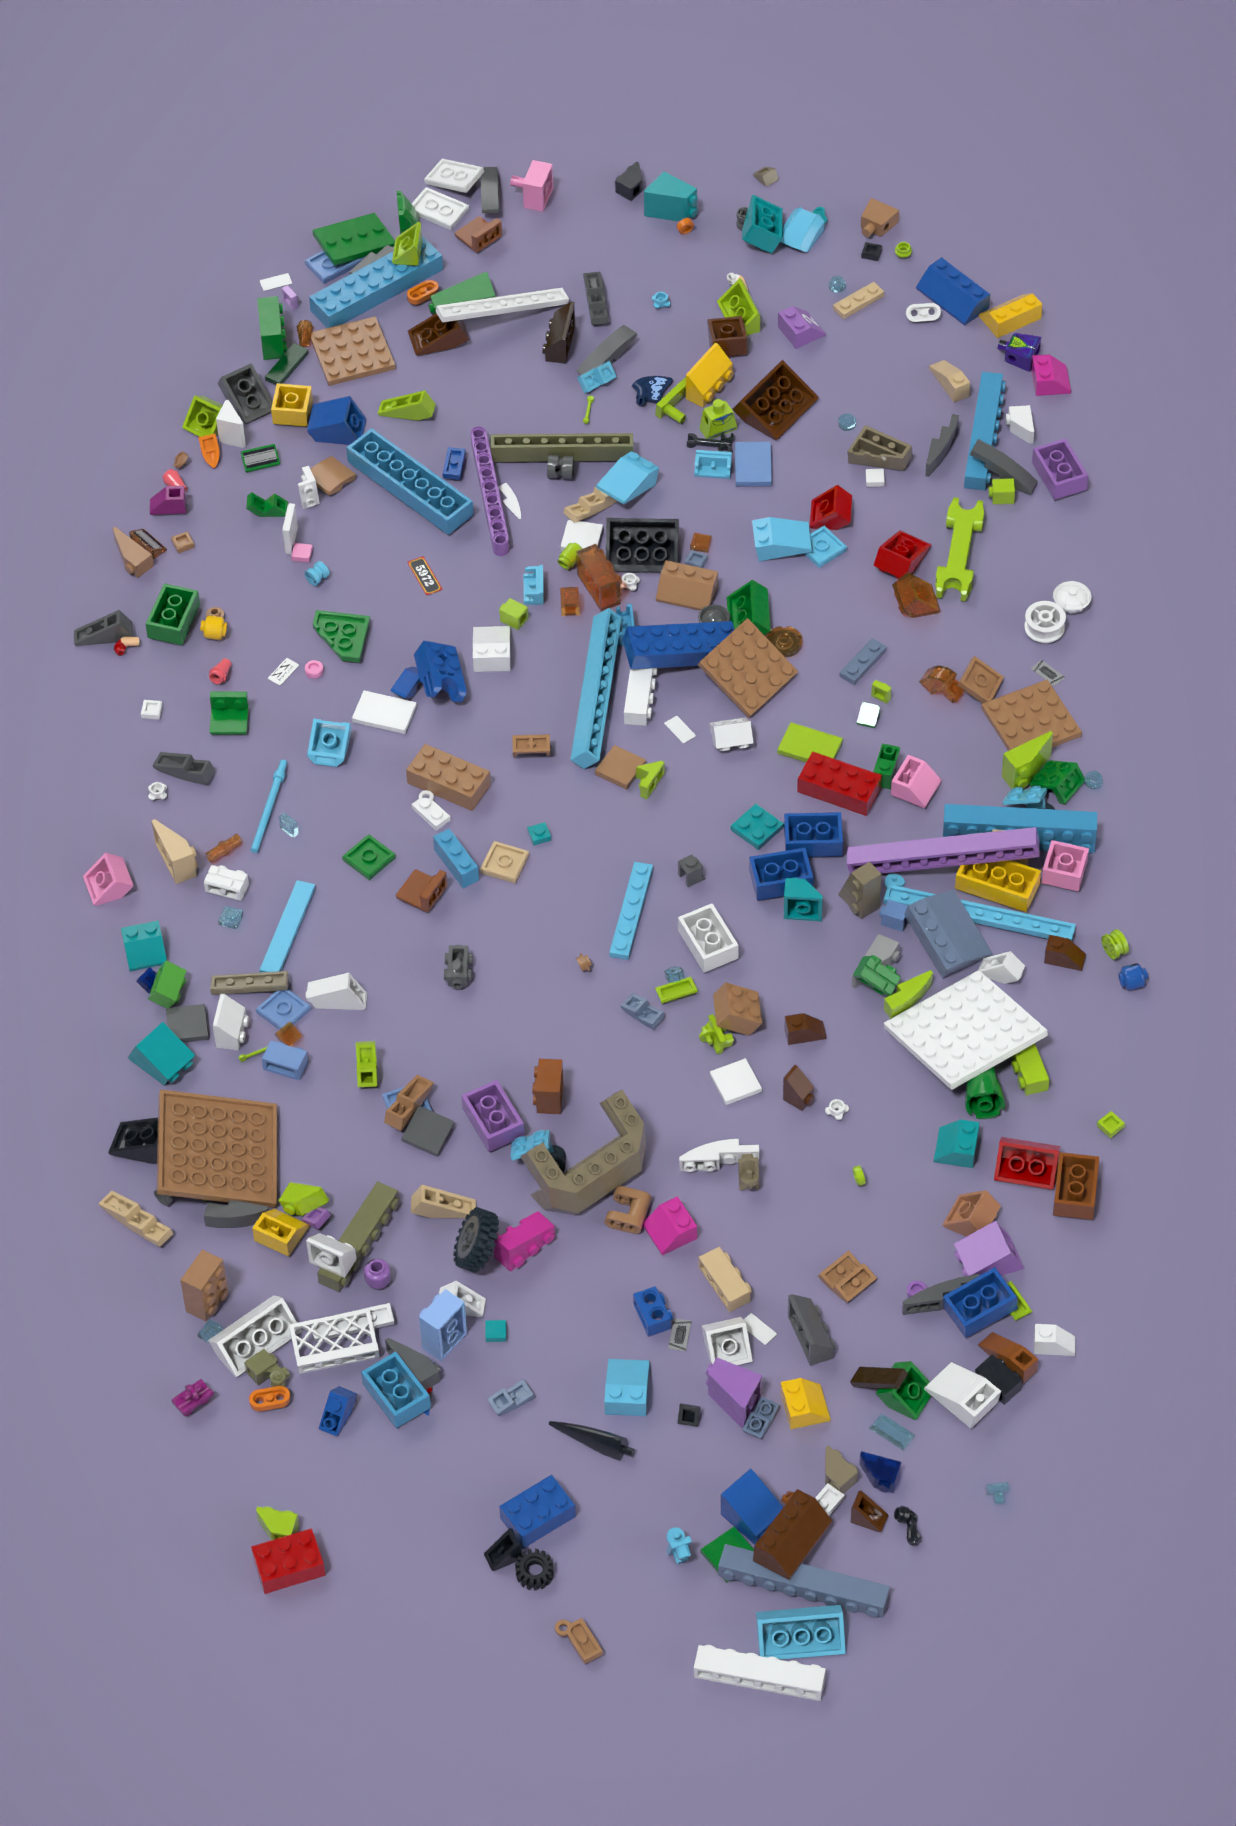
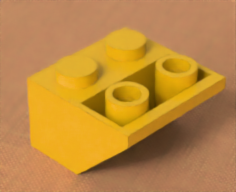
M272 1209L262 1213L253 1226L254 1241L289 1257L309 1228V1224L277 1209Z

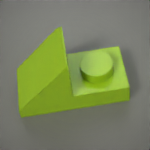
M664 761L636 767V778L641 780L639 783L640 797L648 799L665 774Z

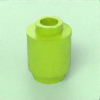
M569 543L558 556V564L566 570L572 568L583 555L582 547L577 543Z

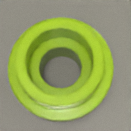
M900 242L895 247V254L898 257L906 258L912 253V248L907 242Z

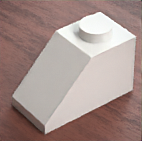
M1030 405L1009 407L1008 414H1005L1006 425H1009L1010 432L1029 444H1033L1034 427Z
M1009 951L983 958L978 970L991 980L1007 984L1016 982L1021 978L1025 965Z
M458 1281L440 1288L439 1294L446 1289L464 1301L466 1316H483L486 1298Z
M1035 1324L1034 1354L1075 1356V1336L1057 1325Z

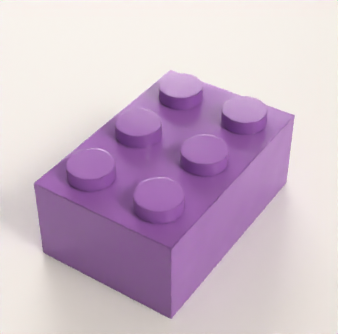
M1066 438L1033 448L1032 464L1054 500L1087 490L1088 474Z
M497 1080L461 1095L462 1108L489 1152L513 1142L520 1136H524V1123Z

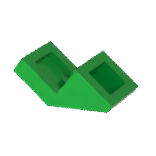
M253 492L247 495L246 509L257 516H286L288 501L274 493L266 500Z

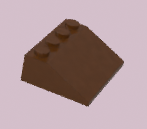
M782 359L732 410L745 423L776 441L819 396Z

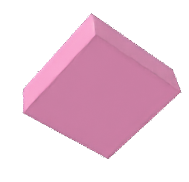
M294 543L291 555L292 561L310 562L313 546L310 544Z

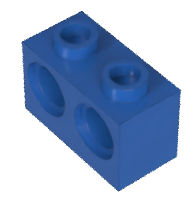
M656 1286L633 1294V1305L648 1337L670 1330L671 1321L673 1320L670 1309H666L664 1305L666 1304L662 1292H658Z

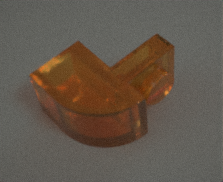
M938 665L927 669L919 681L931 694L941 691L952 703L957 702L964 692L962 688L957 686L958 681L955 679L957 673L945 666Z

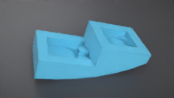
M610 361L578 376L577 379L583 392L587 393L617 376Z

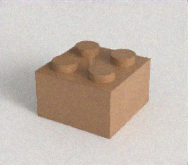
M725 982L713 994L717 1027L750 1036L762 1024L759 994L757 991Z

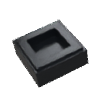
M865 242L861 258L878 261L882 245Z

